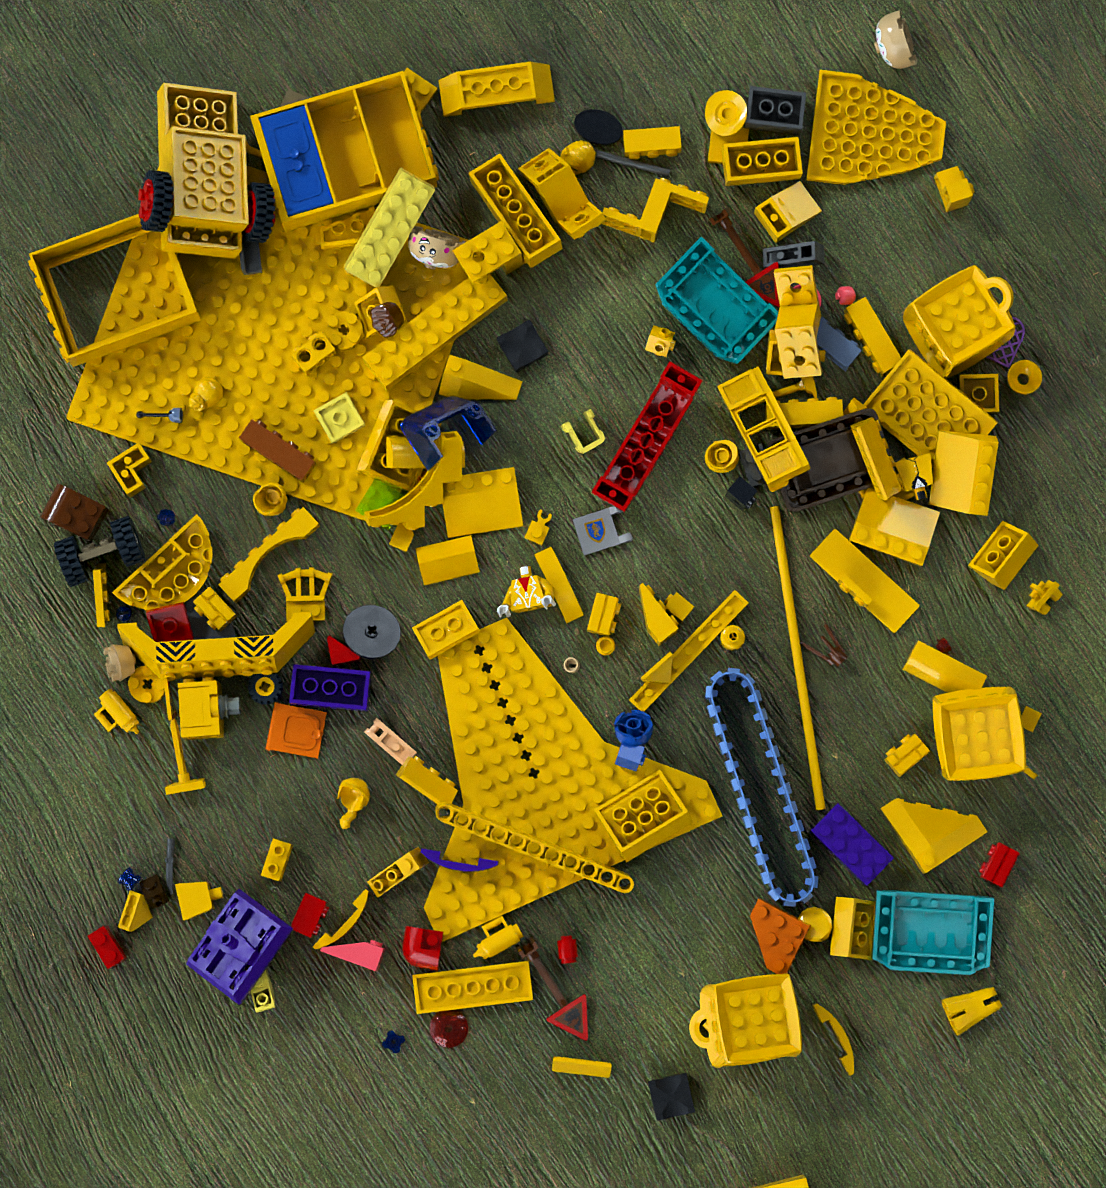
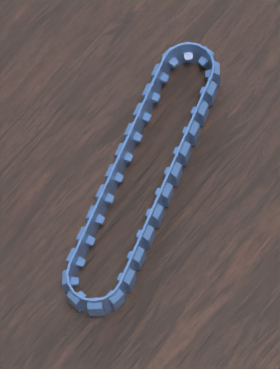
M728 668L725 673L718 671L710 678L712 685L706 686L705 699L709 700L710 703L706 708L709 717H714L716 724L712 725L715 736H720L722 740L718 745L721 754H726L728 759L724 764L727 773H732L734 778L730 781L733 792L738 791L740 796L736 801L739 810L744 809L746 815L742 818L745 829L750 828L752 835L748 836L751 847L756 846L758 852L754 857L757 866L762 865L764 871L760 873L763 885L768 883L770 890L767 893L774 901L778 899L783 901V906L796 907V902L799 901L805 904L813 897L811 894L813 888H818L819 876H814L813 869L817 867L814 858H809L807 850H810L808 839H803L801 834L802 831H805L801 819L797 820L795 813L798 812L796 802H791L789 797L792 794L789 782L785 783L783 779L786 772L784 765H779L777 760L780 757L777 745L773 746L771 742L774 739L772 728L767 727L765 723L768 720L765 708L761 709L759 705L762 702L760 691L754 689L753 684L755 681L748 673L746 675L740 673V669ZM724 677H729L730 681H736V678H740L742 680L741 686L743 688L748 686L751 693L747 697L748 701L754 702L757 714L753 715L754 720L760 721L763 732L759 735L761 739H766L769 748L765 754L767 758H772L775 769L771 770L773 776H778L781 786L777 791L779 795H784L787 806L783 809L785 813H790L793 823L789 828L791 832H796L799 843L795 846L797 850H802L805 860L801 865L803 869H808L810 878H805V884L809 885L808 891L806 892L802 889L798 892L801 898L794 900L793 894H787L786 899L780 896L782 890L779 887L774 889L771 881L775 878L774 872L769 873L765 861L769 860L768 854L762 853L759 844L763 841L762 835L757 836L753 824L757 822L756 816H750L747 805L751 804L750 798L744 797L741 788L745 785L744 779H738L735 768L739 767L738 761L732 760L729 751L733 748L732 742H726L724 731L727 730L726 724L720 723L717 714L721 712L720 706H715L713 697L718 695V691L713 690V686L715 683L719 686L725 683L722 679Z

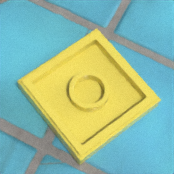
M347 392L313 410L332 444L365 427Z

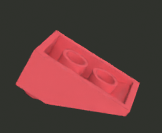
M371 940L370 943L362 942L321 947L320 951L378 971L386 948L382 947L383 943Z

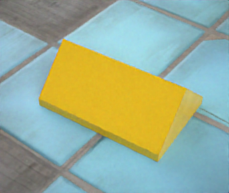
M471 535L415 548L424 586L480 573Z

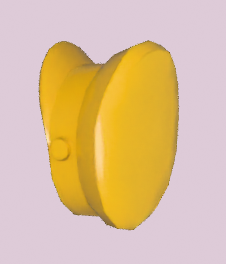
M729 440L714 441L705 452V463L709 469L717 473L733 470L739 461L737 446Z
M810 907L801 912L798 919L811 925L805 937L806 940L823 942L829 938L832 931V920L826 911L821 908Z

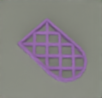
M1012 317L1013 320L1017 321L1014 324H1020L1022 330L1018 332L1015 328L1014 335L1017 338V342L1011 344L1009 340V345L1001 346L992 353L994 358L986 357L1007 368L1010 367L1025 334L1024 325L1016 317ZM1022 333L1021 339H1019L1018 334ZM1018 344V346H1017V348H1016V350H1015V352H1014L1012 346ZM1010 347L1012 353L1005 355L1004 349ZM1001 350L1003 356L997 358L995 352ZM1012 356L1010 363H1008L1007 357ZM1005 359L1006 364L998 360Z

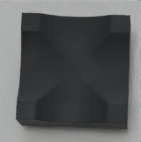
M530 319L513 330L497 337V342L515 373L549 355V351Z
M687 1073L648 1081L657 1121L695 1112Z

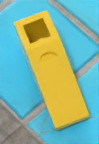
M417 847L371 878L367 883L378 898L419 871L429 862L421 853V849Z

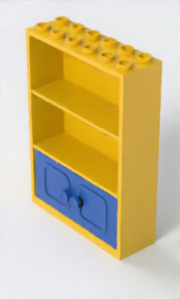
M403 71L250 116L285 232L380 204L400 167L433 185L434 188L437 187L436 181L439 180L436 164L432 165L434 163L431 148L426 147L429 145L425 129L421 130L423 128L420 112L415 111L418 110L414 93L410 94L412 93L409 76H405Z

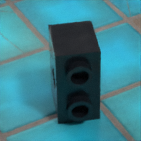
M739 477L727 490L725 497L741 511L745 508L749 510L756 502L757 490L743 478Z

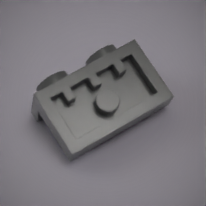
M762 443L755 446L758 453L767 449L762 446ZM749 449L739 451L748 483L753 488L766 484Z

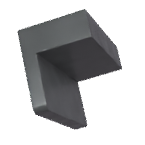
M242 236V251L239 254L243 275L263 273L259 243L247 242Z

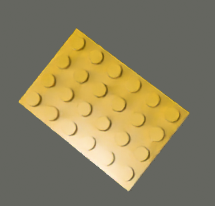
M908 349L863 404L867 408L876 411L877 415L884 420L881 426L917 456L930 453L932 468H934L939 430L988 435L998 423L911 349Z

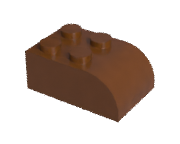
M57 483L40 518L92 543L109 509Z

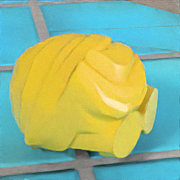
M580 140L565 147L560 157L570 165L573 173L578 175L592 168L595 161V150L591 143Z

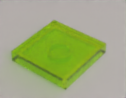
M375 478L355 511L364 516L365 511L379 509L392 504L404 495ZM390 524L381 525L387 531L392 526Z

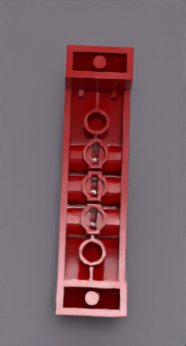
M669 361L660 376L659 383L604 475L600 476L591 492L592 494L623 512L628 509L677 430L703 380Z

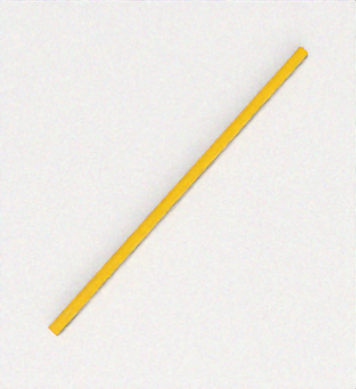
M779 506L770 507L815 806L816 810H824L826 807Z

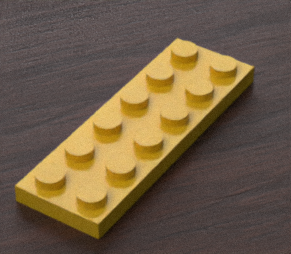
M529 961L412 975L417 1014L533 1000Z

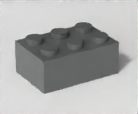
M750 86L747 102L748 113L744 128L800 136L803 126L806 93Z

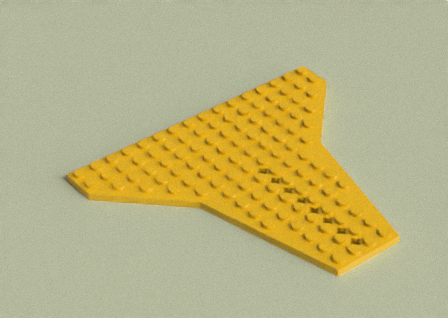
M507 617L479 629L480 632L438 655L463 809L610 867L625 859L594 809L658 770L662 771L689 812L693 822L655 846L722 817V813L706 780L646 757L643 766L639 765L637 771L615 765L620 747L604 742ZM476 646L485 648L482 656L474 653ZM485 663L493 666L488 674L486 671H482L483 664ZM494 680L495 682H500L499 690L497 691L489 687ZM500 698L508 700L506 708L498 707L497 703L500 702ZM509 715L516 718L513 726L505 723ZM516 733L519 735L523 734L524 736L520 744L517 741H513ZM525 750L527 753L531 752L532 754L529 757V761H526V759H521L523 751ZM532 768L540 772L537 774L538 778L536 779L528 775L531 773L530 769ZM462 814L458 817L457 821L465 823L468 817ZM478 822L475 825V828L477 830H483L486 824L484 822ZM455 827L442 860L478 866L479 858L499 861L498 866L483 871L465 872L452 870L440 865L424 905V910L433 930L443 932L442 942L584 878ZM496 829L493 836L501 837L504 831ZM515 836L512 838L511 843L517 845L521 842L522 838ZM533 843L529 850L535 852L539 849L540 845ZM552 850L548 853L547 857L554 859L558 852ZM568 858L565 864L572 866L575 863V858ZM586 865L583 871L590 873L593 870V865Z

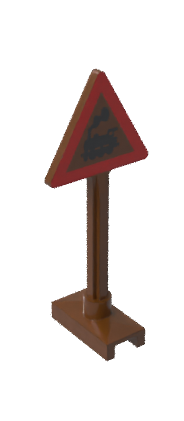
M531 936L529 938L531 944H525L523 949L519 945L516 948L522 958L527 957L529 962L534 964L561 1006L558 1011L548 1016L546 1021L587 1041L586 994L580 995L570 1003L566 1001L540 961V955L536 951L539 947Z

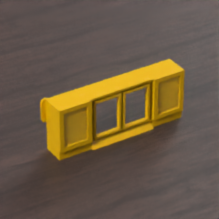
M759 366L717 386L727 409L771 492L787 486L788 480L810 470L809 462ZM765 400L773 417L746 430L738 413ZM777 423L785 440L758 453L749 436Z

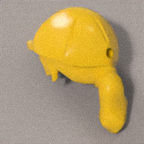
M348 778L343 780L339 786L337 799L341 798L342 804L348 810L340 819L342 829L350 828V823L356 818L357 812L362 810L370 800L369 787L362 779Z

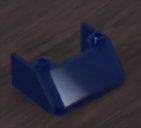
M450 396L407 416L401 422L402 432L427 471L431 470L443 458L442 453L434 443L441 435V429L438 424L461 414L481 445L497 431L479 403Z

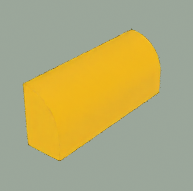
M386 437V468H429L437 448L438 437ZM462 441V468H465V448Z
M919 640L915 643L902 669L947 693L966 689H981L987 678V675Z

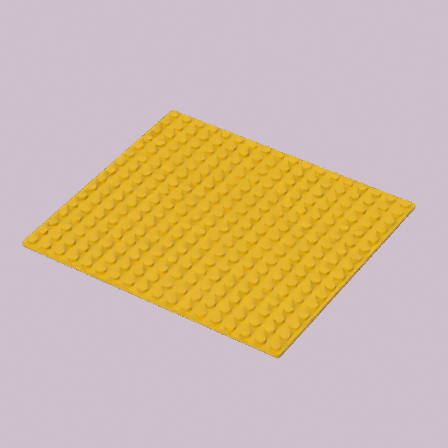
M247 166V185L250 182L270 184L267 172ZM275 201V211H273V214H275L276 218L275 224L271 227L272 232L269 234V239L266 242L259 243L263 273L243 275L240 254L234 259L177 253L202 320L86 362L67 413V419L136 444L139 442L142 446L260 486L269 482L279 483L283 486L286 495L365 521V511L379 509L394 503L399 499L402 491L398 487L357 471L385 400H395L428 416L454 341L388 391L385 390L363 360L364 355L388 337H383L380 333L366 337L364 329L362 338L354 348L340 350L333 346L337 353L306 376L291 355L294 353V348L300 344L304 345L309 341L308 338L314 333L319 334L322 331L325 335V325L328 318L337 312L347 311L354 313L359 318L354 302L376 288L345 271L344 265L355 246L322 249L320 228L339 220L348 219L355 213L367 211L368 208L285 232ZM420 223L415 224V226L422 227L423 231H425L426 229L438 230ZM152 231L131 240L94 343L188 309L167 251H161L160 232ZM456 236V237L460 238V239H459V242H460V243H462V241H466V242L469 241L468 239H465V238ZM407 238L380 287L394 286L406 321L400 327L402 328L466 280L468 276L459 262L449 268L436 267L435 270L426 268L424 263L416 260L411 255ZM476 253L473 259L476 262H481L484 259V255ZM342 326L341 329H339V332H342L343 335H347V332H349V328ZM318 343L316 349L323 350L326 344ZM304 354L300 360L307 362L310 359V355ZM203 378H214L223 388L221 400L213 406L203 409L201 412L191 409L189 398L194 392L196 384ZM347 392L365 427L332 444L313 410ZM172 408H182L183 410L182 423L171 422L168 417H143L139 419L136 416L138 411L143 413H169ZM251 419L255 422L257 420L262 421L267 425V430L273 432V430L277 431L283 436L282 440L287 443L289 441L295 443L299 447L297 450L302 453L306 451L315 457L313 460L316 466L304 483L240 441L239 436ZM390 524L381 525V527L387 528Z

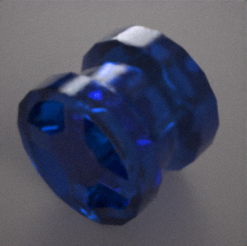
M129 867L122 873L117 882L123 884L129 892L142 877L135 875L133 869Z

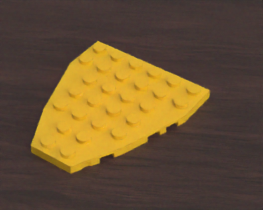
M819 70L806 180L846 185L902 174L940 161L943 155L946 121L940 117H935L929 110H924L912 99L890 89H884L875 82L871 83L858 74Z

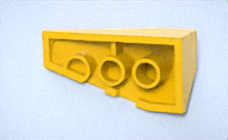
M449 355L439 395L454 400H517L522 381L469 360Z

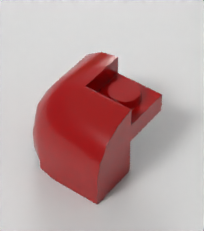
M405 926L402 952L406 961L418 968L438 971L443 932Z

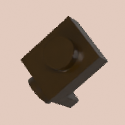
M157 874L139 882L145 900L151 909L161 907L169 902Z

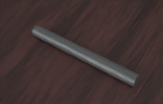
M599 150L596 154V158L669 177L670 169Z

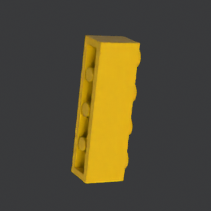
M864 297L846 307L843 316L847 324H851L854 328L853 334L858 341L861 340L864 345L862 348L867 357L870 356L874 362L872 366L876 373L880 372L881 376H884L894 368L901 359V356L867 298Z
M828 397L824 401H818V398L807 399V402H799L798 399L788 400V403H780V401L776 400L791 429L807 428L843 416L842 399L837 400V397ZM766 404L765 419L768 420L773 415ZM777 423L766 428V430L780 429Z

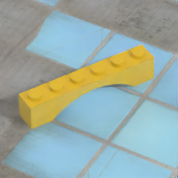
M304 507L301 509L297 508L290 515L291 519L280 523L273 535H267L259 548H253L248 553L249 557L245 561L240 560L234 566L235 570L232 573H226L220 579L221 583L218 585L235 603L250 591L254 573L267 554L287 542L307 539L320 527V524Z

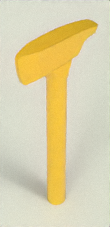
M813 376L800 377L801 381L773 391L775 399L797 391H806L812 394L814 398H817ZM763 400V401H761V402H759V403H757V404H755V405L764 403V402H766V401Z

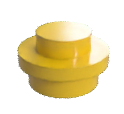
M603 636L598 639L596 649L601 655H610L615 650V642L612 638Z

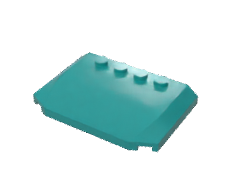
M701 236L655 286L662 305L719 359L738 364L776 324L778 311L770 303L767 304L746 284Z
M876 890L872 959L891 970L971 975L978 970L990 967L994 898L976 895Z

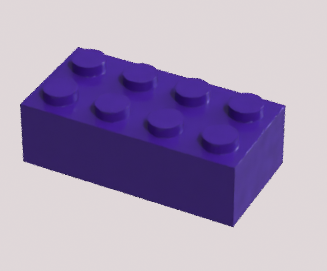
M293 664L289 703L291 705L368 712L372 673L370 671Z
M838 803L809 831L864 886H867L894 859Z

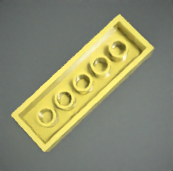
M400 167L344 265L345 271L374 287H380L435 191L434 186Z

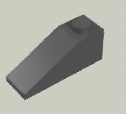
M811 241L764 248L763 267L767 268L776 261L779 262V267L825 264L824 245Z

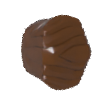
M393 302L380 304L371 310L372 327L383 337L395 335L404 322L402 311Z

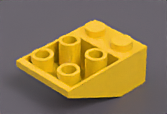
M801 181L755 207L754 214L773 241L777 243L820 214L822 210Z
M642 583L639 586V593L647 632L656 644L660 646L677 633L679 623L673 615L669 617L664 603L661 600L657 601L655 599L653 589L649 585L645 586Z

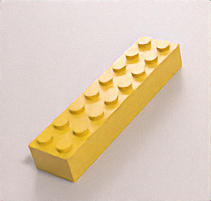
M491 274L472 284L468 277L400 328L395 335L388 337L364 355L363 360L385 390L388 391L508 301L507 295Z

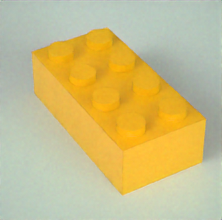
M799 137L723 144L721 149L725 186L798 180L803 174Z

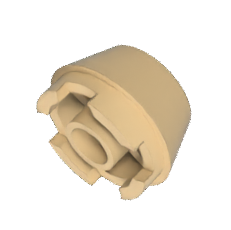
M111 644L110 647L104 648V655L108 654L105 666L109 678L112 677V681L119 680L121 682L135 672L136 658L129 646Z

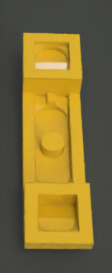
M552 547L534 554L546 580L554 588V597L566 624L584 616Z
M367 889L352 903L358 908L332 937L325 932L314 944L313 948L315 950L335 943L354 927L367 905L370 893Z
M817 1003L813 1004L812 1006L820 1022L824 1023L829 1020L846 1053L839 1058L849 1076L853 1075L854 1057L845 1031L829 1011Z

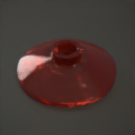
M458 1010L439 1011L431 1019L429 1026L430 1035L439 1046L445 1048L456 1047L465 1040L468 1034V1022L465 1016ZM446 1025L452 1026L451 1032L445 1031Z

